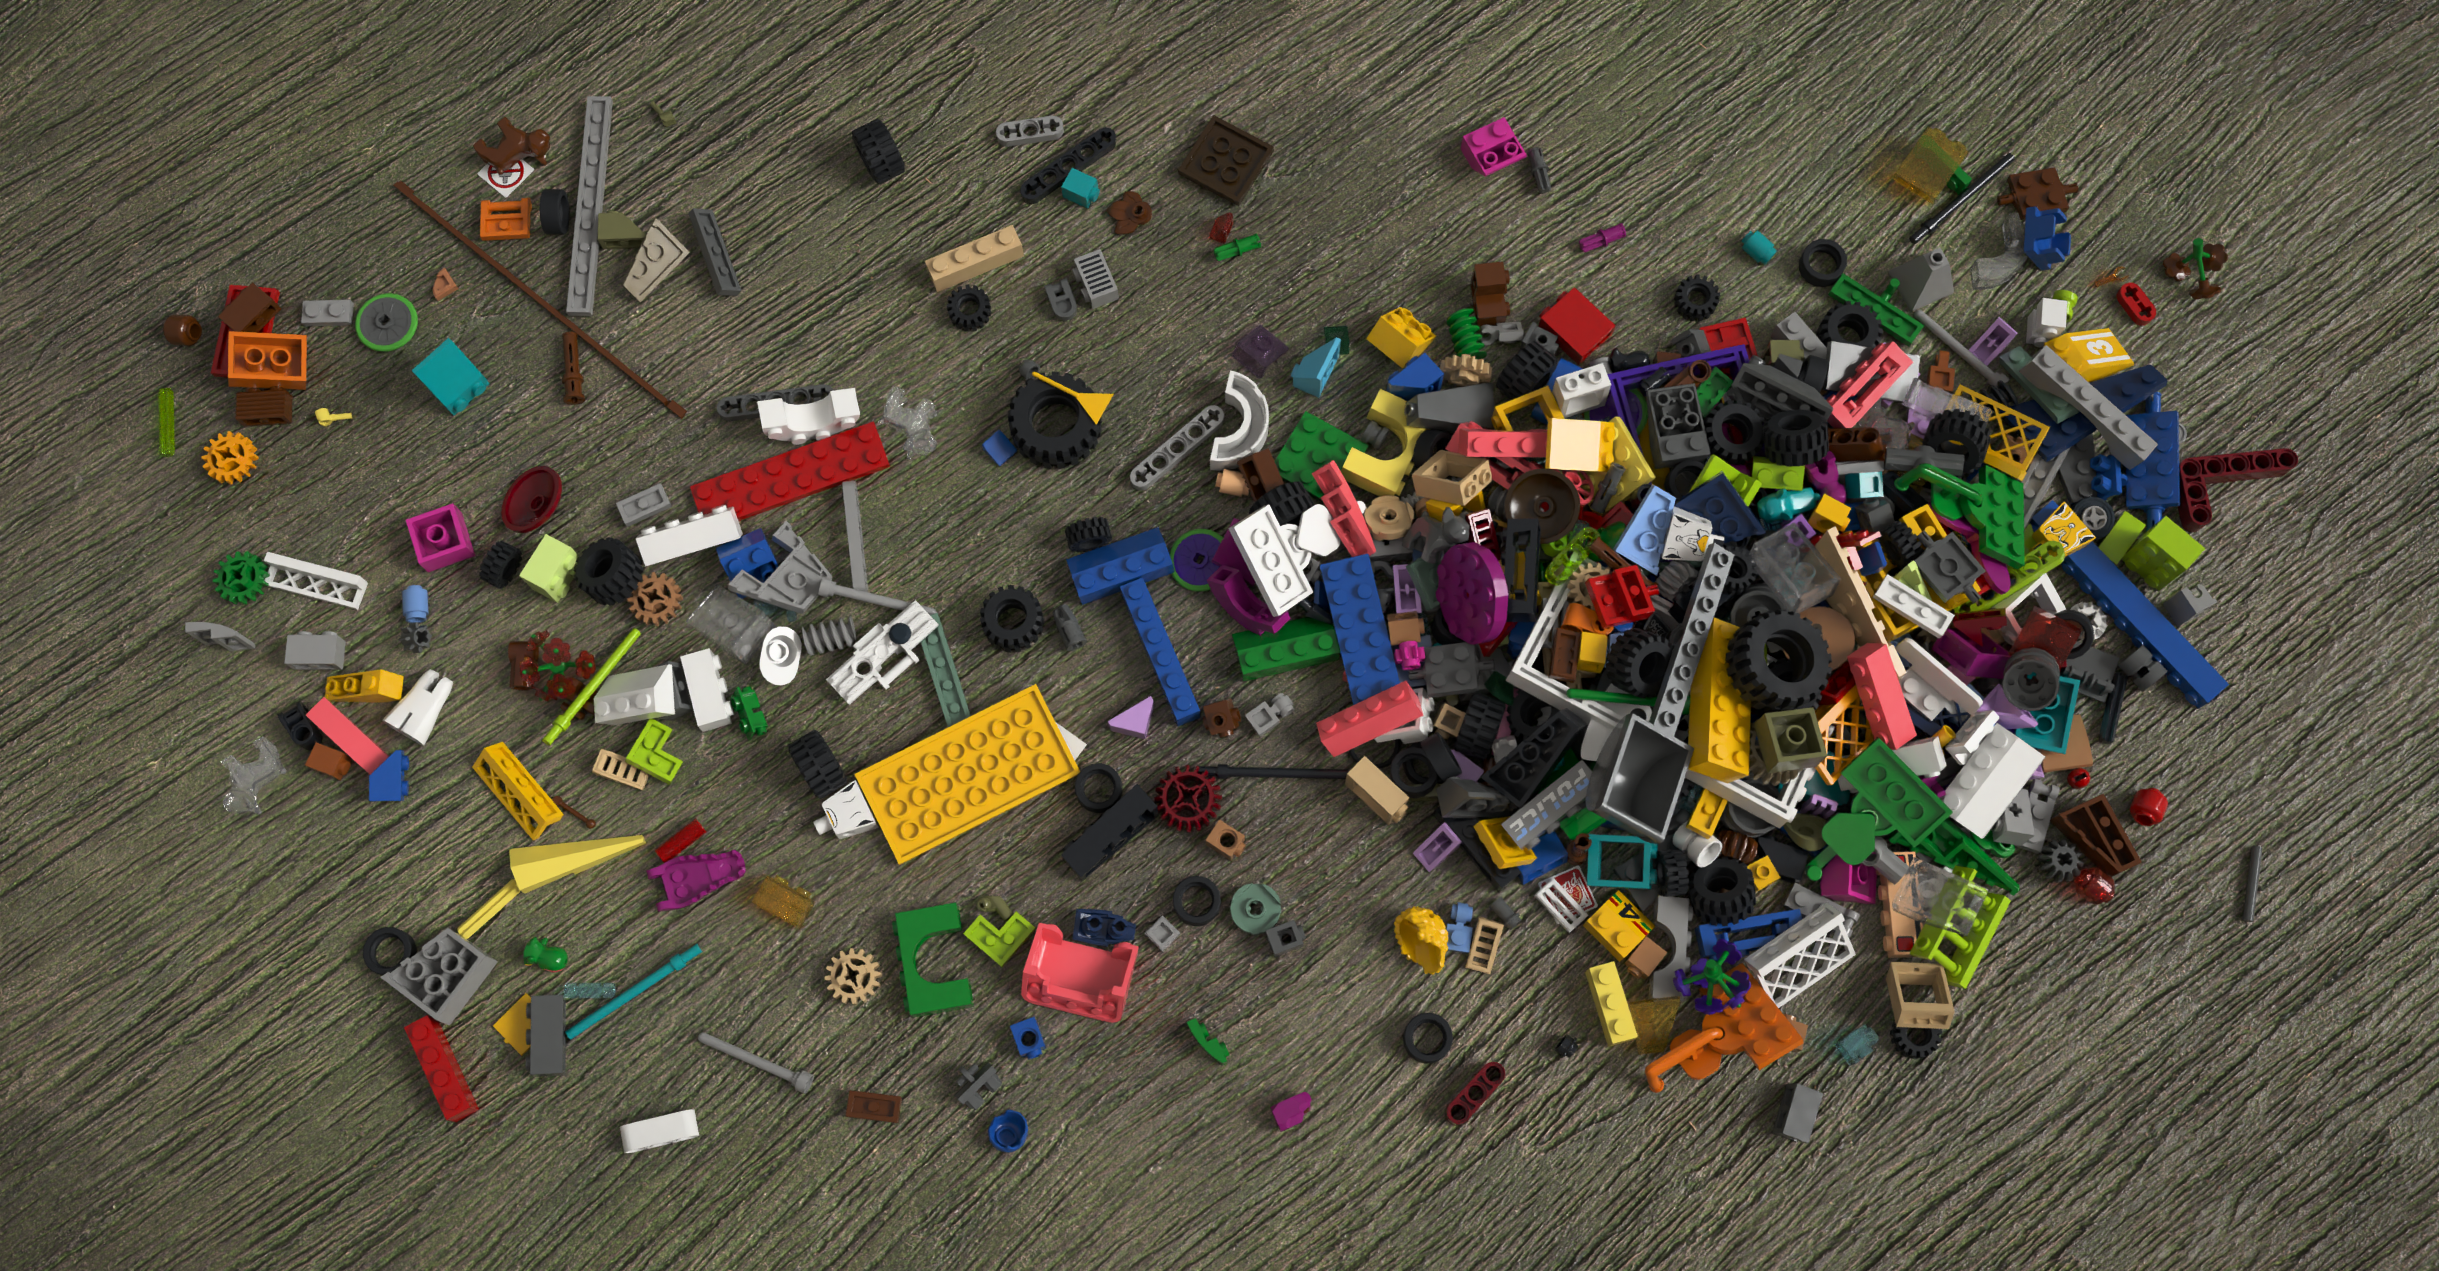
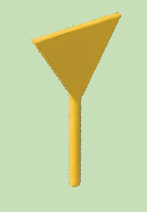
M1035 371L1032 372V376L1076 397L1096 425L1114 395L1077 393Z

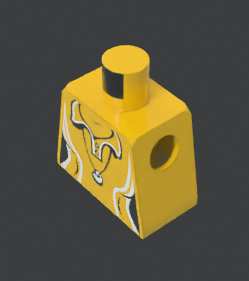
M2064 501L2032 534V538L2037 544L2031 547L2029 551L2035 550L2048 541H2057L2062 544L2066 557L2086 547L2096 537ZM2049 550L2048 554L2056 557L2057 551Z

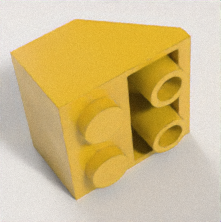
M1399 307L1381 316L1366 339L1403 369L1413 357L1420 356L1433 342L1436 335L1431 332V328L1428 325L1416 320L1409 310Z

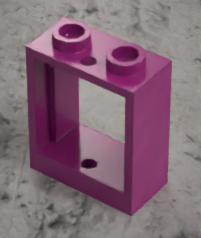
M1947 628L1943 636L1937 638L1932 647V650L1965 676L2003 679L2006 662L2012 656L2011 653L1983 632V646H1980L1960 630Z

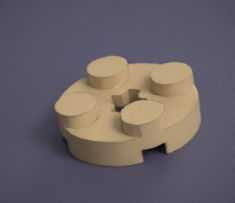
M1386 495L1375 498L1372 501V505L1365 510L1364 519L1375 540H1394L1405 537L1414 523V511L1407 501L1405 504L1399 501V497ZM1386 515H1390L1391 518H1394V519H1393V520H1386L1385 518H1386Z

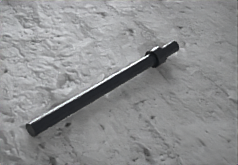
M2008 153L1934 217L1926 219L1921 224V228L1909 237L1911 243L1916 244L1926 235H1931L1937 230L1938 225L2011 164L2015 160L2014 155Z
M1218 764V766H1199L1198 772L1201 775L1204 770H1207L1209 772L1208 776H1217V779H1227L1228 777L1346 779L1348 769L1228 767V764Z

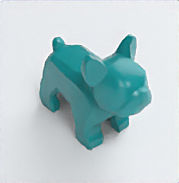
M1803 487L1802 491L1786 490L1783 488L1777 492L1767 493V496L1757 503V509L1760 518L1764 519L1766 523L1779 520L1788 521L1796 514L1815 509L1816 502L1821 496L1818 493H1814L1811 487Z

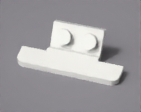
M1905 638L1895 647L1896 651L1912 664L1906 671L1907 673L1899 680L1905 701L1929 722L1933 721L1951 700H1954L1971 716L1983 704L1982 699L1914 640Z

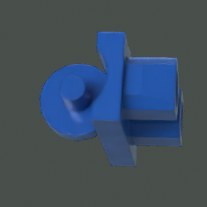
M2099 454L2091 458L2090 467L2096 470V476L2091 481V489L2097 491V497L2106 501L2110 496L2121 494L2122 487L2128 483V478L2126 475L2121 474L2120 461L2112 454L2108 456Z

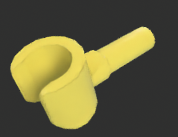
M327 408L315 411L316 418L322 426H328L332 421L352 419V413L330 415Z

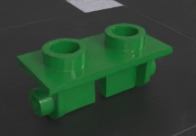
M749 686L743 688L741 692L740 687H737L731 697V704L734 711H738L741 732L746 734L748 741H750L756 732L758 736L766 734L768 725L762 711L755 713L752 711L760 708L755 690H752Z

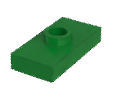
M1717 367L1711 371L1710 377L1696 389L1703 419L1734 382Z

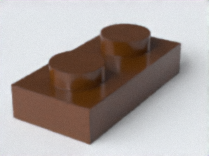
M850 1090L845 1117L899 1123L902 1097Z

